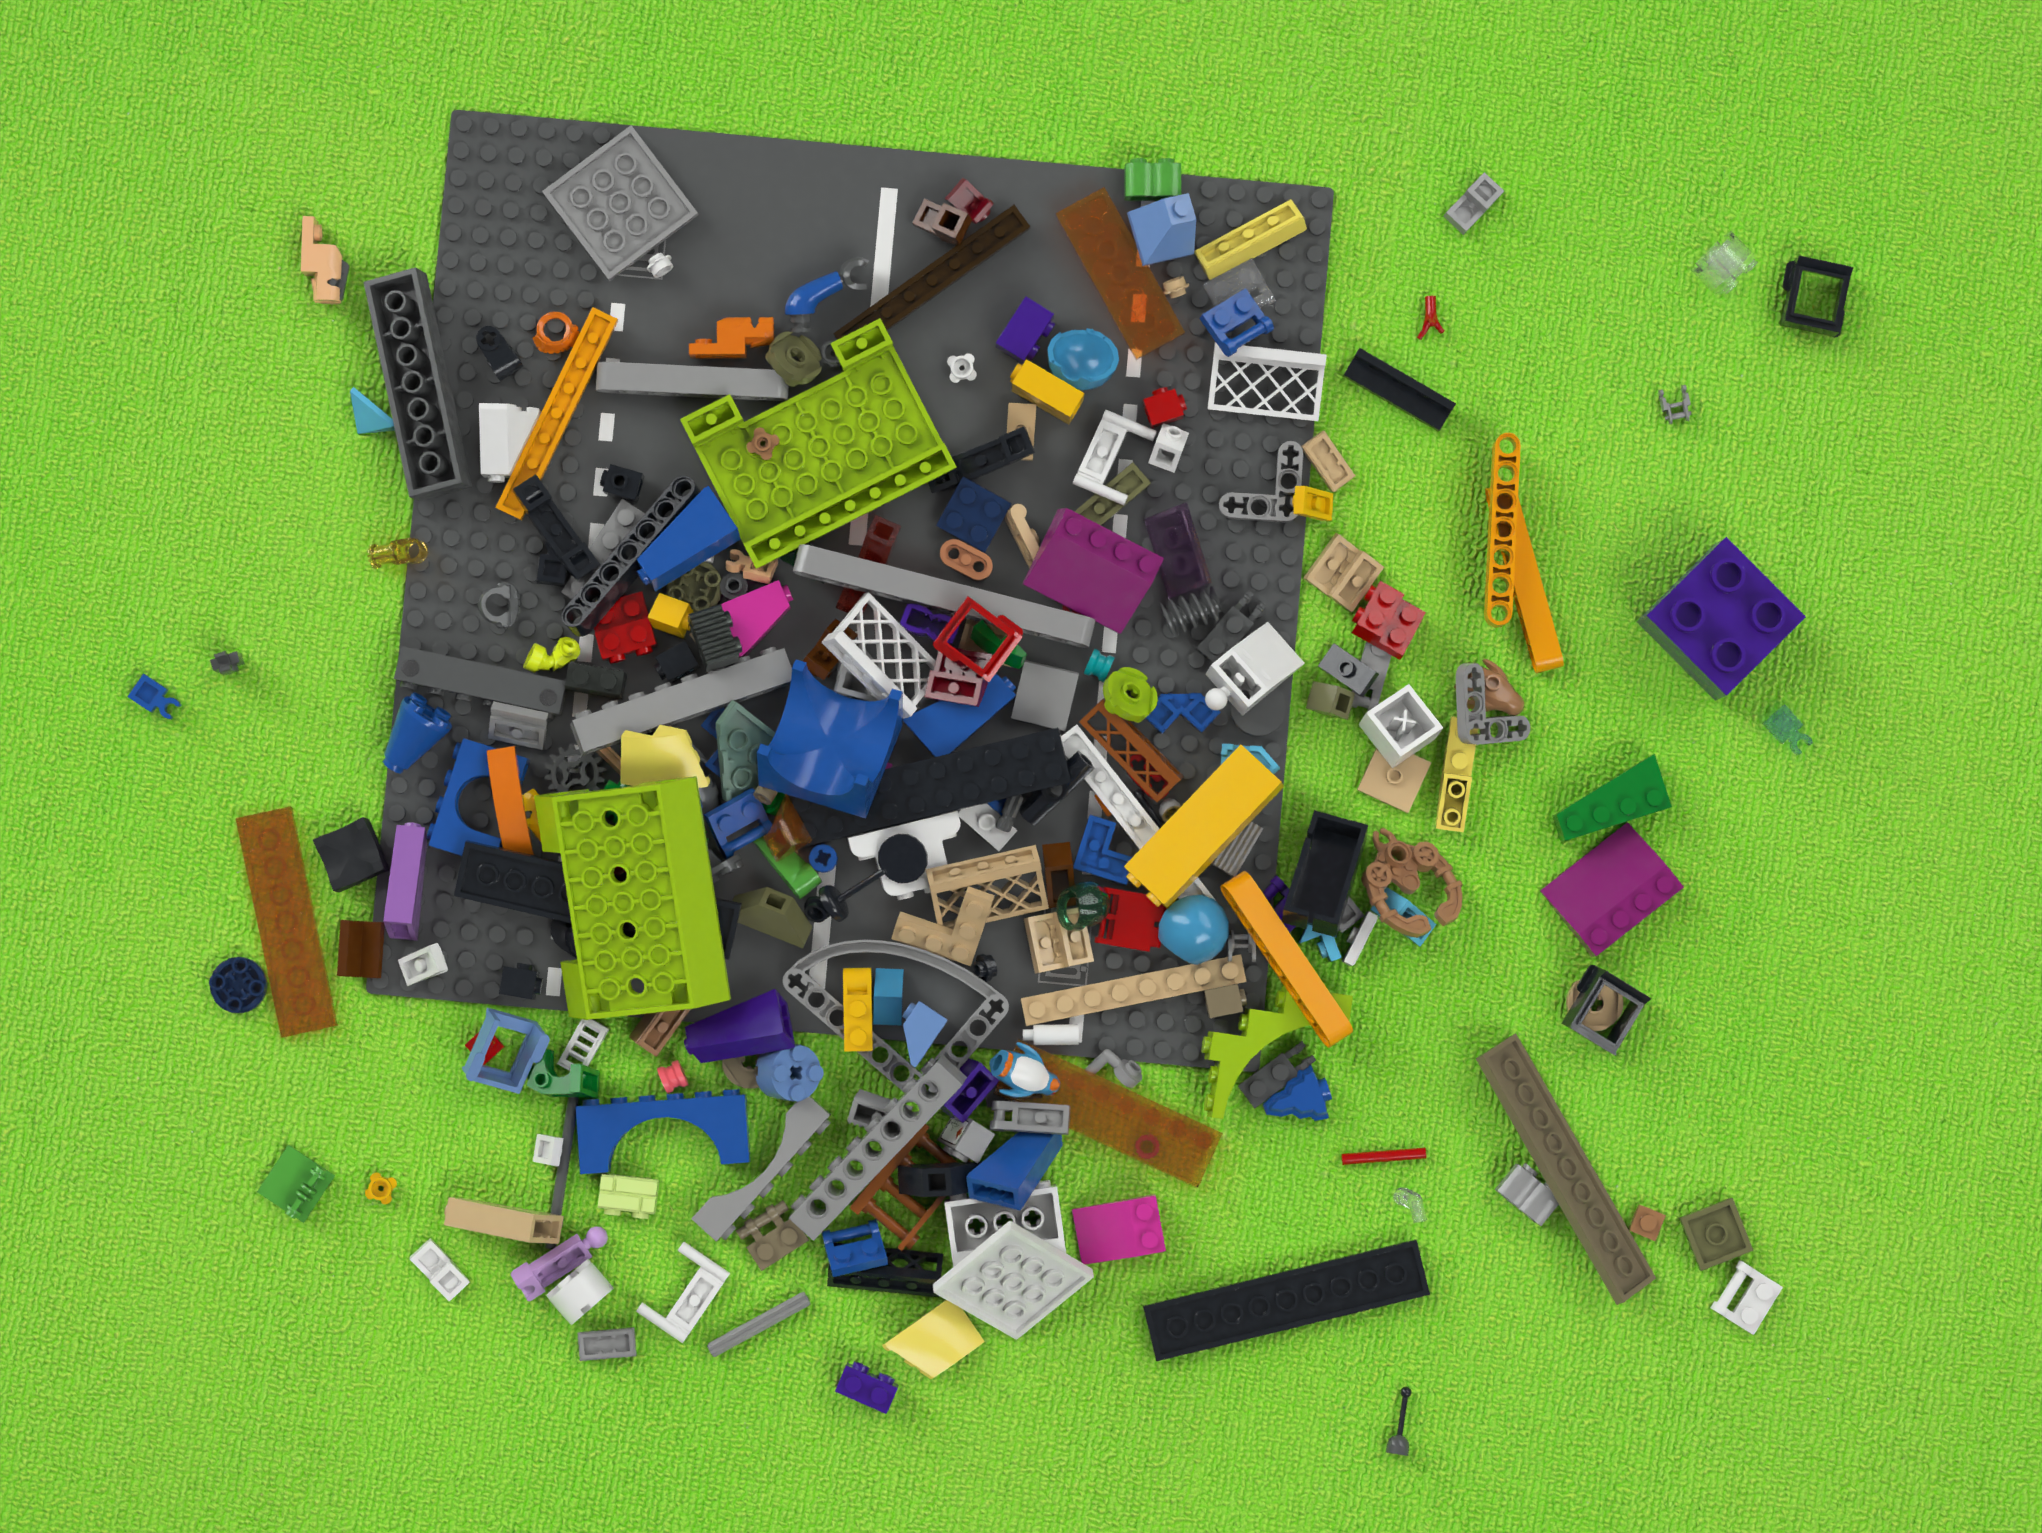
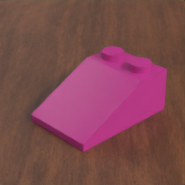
M1155 1194L1072 1209L1081 1262L1085 1265L1166 1251Z

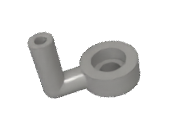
M1105 1049L1085 1068L1086 1073L1093 1077L1108 1062L1114 1068V1074L1117 1079L1126 1087L1134 1088L1142 1080V1070L1135 1061L1121 1060L1110 1049Z

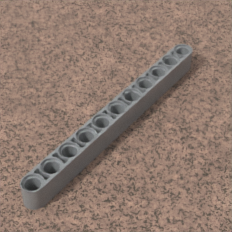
M805 544L799 545L792 571L799 576L865 593L869 592L873 595L908 604H918L928 609L954 615L965 598L969 596L996 617L999 615L1006 616L1021 627L1025 634L1081 648H1089L1095 625V619L1084 615ZM973 608L965 616L967 619L979 622L983 620L986 624L994 625Z

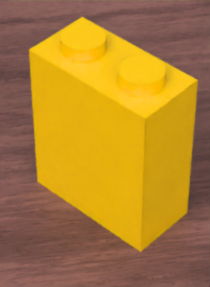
M1027 359L1023 365L1018 363L1010 376L1012 392L1032 404H1037V407L1070 425L1083 403L1084 393Z

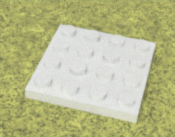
M1009 1221L933 1284V1291L940 1297L1017 1340L1094 1278L1092 1268L1014 1222Z

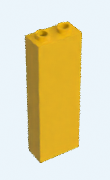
M1240 744L1124 866L1129 872L1126 878L1137 888L1140 885L1145 887L1149 891L1146 895L1147 898L1157 907L1163 904L1168 909L1283 789L1282 782Z

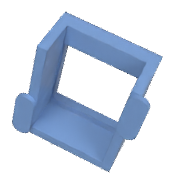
M487 1007L486 1018L462 1070L469 1081L520 1094L533 1062L538 1063L541 1061L550 1038L536 1021ZM498 1026L526 1034L510 1072L483 1065L485 1055Z

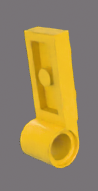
M843 968L844 1052L873 1051L871 968Z

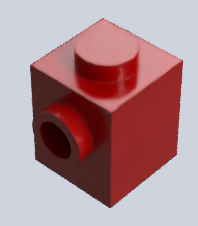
M1168 387L1152 391L1153 396L1143 399L1142 404L1151 429L1162 426L1163 423L1168 424L1183 419V411L1187 410L1183 395H1177L1175 389L1168 390Z

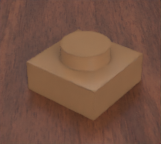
M1638 1204L1628 1229L1631 1232L1656 1241L1666 1215Z

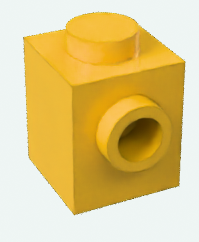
M659 593L648 615V619L653 628L684 638L686 632L691 630L688 623V615L694 612L689 603Z

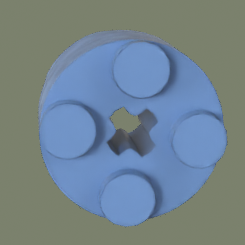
M797 1044L791 1049L762 1053L758 1057L756 1064L758 1066L756 1082L761 1091L769 1097L799 1102L808 1098L816 1090L824 1074L815 1053L808 1047Z

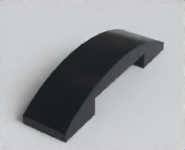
M1021 427L999 436L998 439L953 456L952 459L957 468L928 482L931 492L936 493L957 486L963 476L973 480L1034 454L1035 451L1026 427Z
M536 474L513 489L515 496L538 532L576 581L600 566V563L585 542L582 543L552 501V496Z

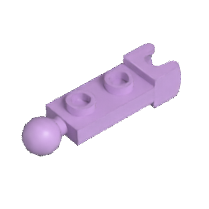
M592 1227L588 1230L586 1238L581 1240L578 1234H575L532 1263L528 1264L525 1262L511 1272V1277L516 1286L522 1290L527 1301H532L545 1292V1287L581 1265L585 1260L592 1258L588 1249L603 1247L608 1240L607 1232L602 1227Z

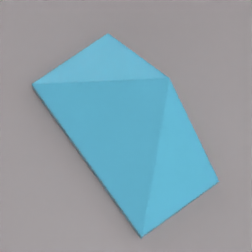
M353 387L350 394L357 434L395 431L393 419Z

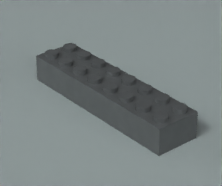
M415 267L365 281V292L409 497L423 501L472 488L427 274Z

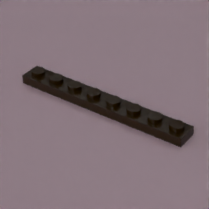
M1015 204L963 240L959 246L956 245L834 332L833 335L838 340L880 318L888 331L1024 234L1031 226Z

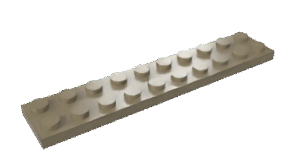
M1513 1034L1475 1059L1616 1305L1621 1304L1655 1280L1656 1277L1517 1034Z

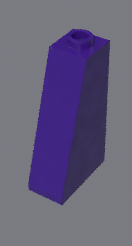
M776 989L685 1027L687 1039H684L685 1048L700 1063L787 1050L795 1047L788 1004Z

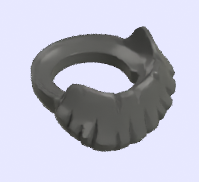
M499 582L496 587L485 590L479 598L478 608L481 616L486 621L496 624L499 629H507V627L513 626L514 622L518 619L517 615L520 614V596L515 586L510 583ZM492 594L501 595L504 599L508 600V611L500 616L491 615L486 609L487 598Z

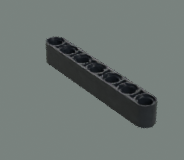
M677 477L564 608L562 621L574 635L578 637L586 636L597 626L639 576L637 573L640 570L637 561L639 556L701 492L690 477ZM691 489L688 495L682 496L686 490ZM673 510L670 516L664 517L668 511ZM650 532H655L651 538L646 539ZM637 553L633 559L628 560L631 554ZM619 574L615 580L610 581L613 575ZM600 595V598L596 602H592L595 596ZM582 616L581 621L573 624L576 618Z

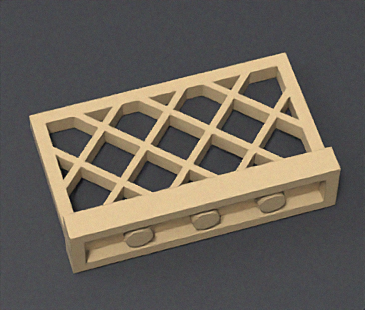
M1036 845L925 869L937 924L954 929L957 917L953 921L944 923L942 917L948 910L959 914L960 908L953 904L959 896H965L967 886L976 884L981 886L979 889L986 892L990 890L997 894L993 899L986 923L1049 909ZM1036 872L1035 877L1030 883L1020 879L1022 874ZM1003 878L1009 880L1002 889L992 885L995 880ZM1015 883L1025 888L1018 897L1008 893ZM949 890L954 892L948 901L937 897V893ZM1030 892H1033L1040 896L1041 901L1028 903L1024 899ZM1003 898L1013 902L1006 909L996 907Z

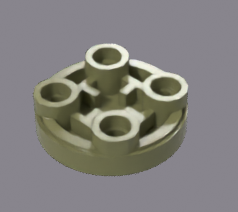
M703 562L668 583L666 586L667 595L689 603L693 612L716 606L722 597L720 590L722 579L718 571L711 564Z

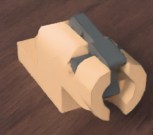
M303 216L301 272L305 276H314V278H311L313 301L320 304H341L344 298L350 265L343 261V256L336 245L317 244V241H322V225L318 224L314 216Z

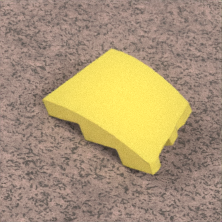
M659 725L652 736L625 730L621 735L620 784L637 786L643 782L697 776L698 788L709 786L710 778L704 775L699 764L700 757L692 747V740L687 730Z
M944 1300L882 1346L885 1350H892L904 1358L906 1364L916 1367L920 1373L929 1379H933L985 1341L964 1310Z

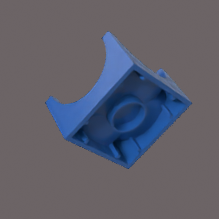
M795 660L792 667L788 698L777 731L768 746L760 744L757 751L759 786L866 818L903 726V691L892 688L890 695L879 701L852 699L822 685L812 676L806 662Z

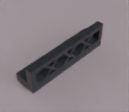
M1361 348L1358 349L1343 375L1344 378L1438 432L1456 405L1455 402Z
M833 1243L835 1247L844 1245V1243ZM884 1248L888 1265L836 1277L832 1276L830 1265L828 1267L827 1286L939 1298V1295L933 1291V1284L941 1278L944 1254ZM896 1259H904L908 1265L903 1268L896 1267L892 1262ZM925 1261L937 1263L936 1271L924 1270L920 1264Z

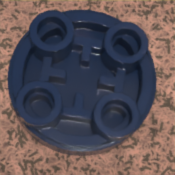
M233 957L223 961L216 967L209 980L210 991L214 1001L222 1009L231 1013H245L258 1007L264 1000L268 988L267 977L262 967L255 961L245 957Z

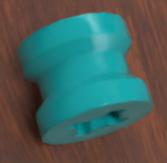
M1094 648L1084 674L1087 676L1094 675L1098 677L1099 681L1104 683L1115 657L1111 655L1104 656L1099 650Z

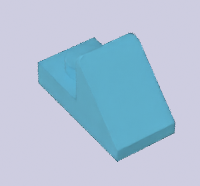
M1308 925L1307 929H1304L1298 944L1319 936L1321 941L1317 943L1322 958L1327 957L1329 962L1342 958L1334 937L1312 931V925Z

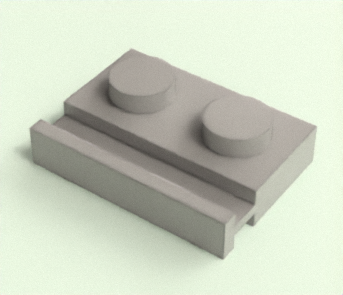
M493 701L490 711L488 739L543 750L546 741L548 713Z

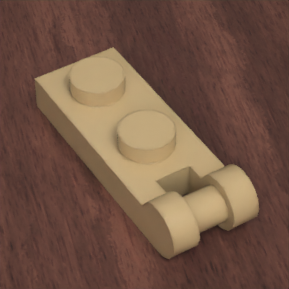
M1015 504L1008 510L1005 521L1030 569L1040 548L1038 545L1040 541L1036 531L1033 528L1030 529L1025 520L1026 508L1022 504Z

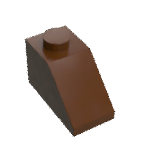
M1070 842L1043 844L1048 907L1075 906L1076 895Z

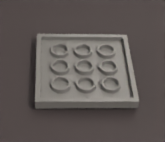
M632 125L542 191L609 281L699 215Z

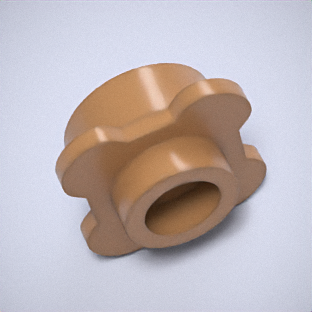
M761 427L756 428L752 441L747 443V450L749 453H756L761 456L763 460H769L772 458L775 446L779 444V437L775 434L770 435L766 433ZM764 441L766 445L761 446L760 443Z

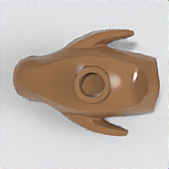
M1483 659V663L1488 668L1482 667L1485 679L1486 712L1498 710L1513 716L1520 714L1524 708L1523 698L1515 691L1499 666L1488 659ZM1472 672L1468 673V679L1472 678ZM1471 696L1469 697L1471 700L1468 699L1467 708L1473 710L1475 700Z

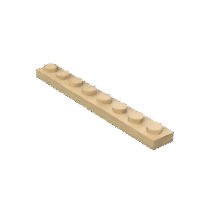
M1240 954L1232 956V962H1228V957L1206 961L1198 965L1190 964L1021 998L1026 1026L1247 981Z

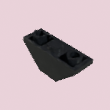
M982 1161L978 1163L953 1162L898 1165L899 1194L936 1197L968 1193L966 1177Z

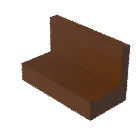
M340 920L337 976L381 978L384 922Z

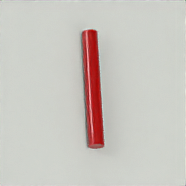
M1426 1148L1341 1154L1342 1165L1426 1159Z

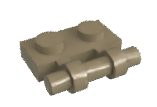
M784 1200L775 1206L773 1204L765 1208L766 1211L754 1219L749 1218L744 1222V1226L736 1230L741 1240L750 1234L755 1239V1242L746 1248L761 1271L809 1241L807 1235L790 1219L784 1222L780 1216L789 1210ZM773 1221L777 1228L763 1236L759 1229Z

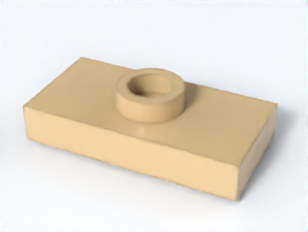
M1009 403L1007 433L1025 426L1034 448L1037 404ZM1033 454L1021 460L1033 461Z
M1321 431L1301 446L1303 452L1331 492H1335L1355 477V474L1325 431Z

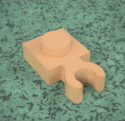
M732 549L730 551V559L736 560V562L727 560L726 570L731 573L743 571V578L770 584L778 565V559L756 569L750 556H745L740 550Z

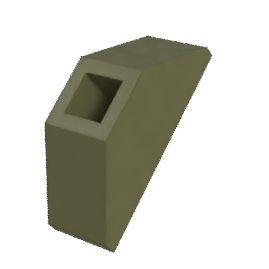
M768 887L734 896L732 901L742 903L738 923L804 948L812 930V925L793 897Z

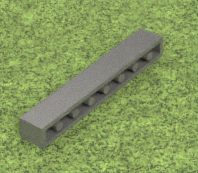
M771 647L761 651V656L753 659H750V656L741 657L738 663L733 666L722 667L700 677L697 676V673L688 675L681 679L682 683L671 686L670 682L655 687L656 692L645 695L644 691L635 693L628 697L629 701L618 704L617 700L602 705V710L594 713L591 710H585L575 714L576 719L572 720L570 726L581 756L621 743V735L625 730L648 734L656 731L659 725L672 726L727 707L732 700L739 703L790 685L792 667L785 648L776 650V647Z

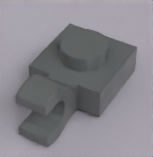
M222 651L214 654L215 658L210 660L213 671L220 672L222 675L239 671L238 666L245 664L242 654L237 651L230 654Z

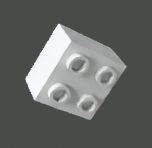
M1409 684L1366 712L1359 723L1361 729L1392 768L1434 741L1443 729L1439 721Z

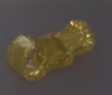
M410 537L393 540L387 545L378 546L377 544H371L367 550V553L370 554L367 556L371 558L368 561L371 562L370 564L374 569L381 568L382 565L390 563L394 565L406 563L420 564L428 556L426 543L420 539ZM417 543L419 554L412 559L408 551L412 544Z

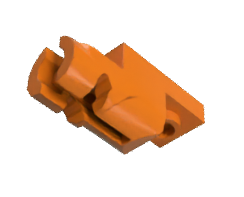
M750 317L723 318L717 321V343H712V339H696L695 343H689V356L691 359L747 358L746 345L754 348L772 343L774 340L773 317H759V323L754 328Z

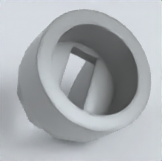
M1168 798L1160 804L1159 813L1164 822H1167L1181 807L1180 803L1175 799Z

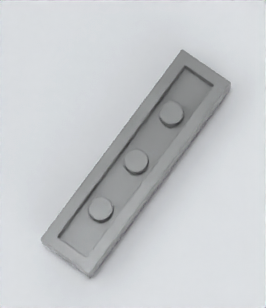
M623 499L590 547V551L600 563V566L645 515L644 512ZM599 567L578 581L571 576L561 593L573 599Z

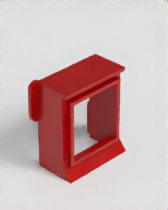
M967 596L934 640L933 646L951 661L960 660L986 681L990 682L1022 639L1023 630L1006 616L999 615L996 617ZM971 608L1008 634L983 669L947 643Z

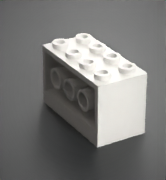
M1050 1180L1039 1181L1021 1211L971 1199L969 1196L967 1197V1193L950 1196V1199H946L944 1202L953 1267L1002 1227L1001 1224L996 1223V1220L1001 1219L1002 1214H1006L1007 1218H1012L1015 1224L1066 1253L1057 1185H1051ZM1030 1210H1034L1035 1214L1041 1215L1036 1220V1224H1030L1029 1220L1024 1219L1025 1216L1029 1215ZM974 1218H978L979 1222H984L985 1226L980 1228V1232H975L974 1228H969L968 1224L973 1223Z

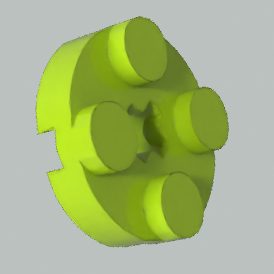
M1123 667L1113 672L1103 684V695L1106 700L1104 706L1111 714H1116L1128 721L1140 723L1156 708L1158 701L1157 691L1154 686L1151 688L1146 682L1148 677L1144 673L1131 667ZM1126 691H1131V696L1134 698L1129 697Z

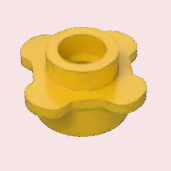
M378 1172L373 1173L370 1176L371 1182L365 1191V1196L370 1200L376 1199L380 1200L382 1204H389L392 1201V1191L397 1186L396 1179L393 1177H382ZM379 1186L384 1187L383 1191H379Z

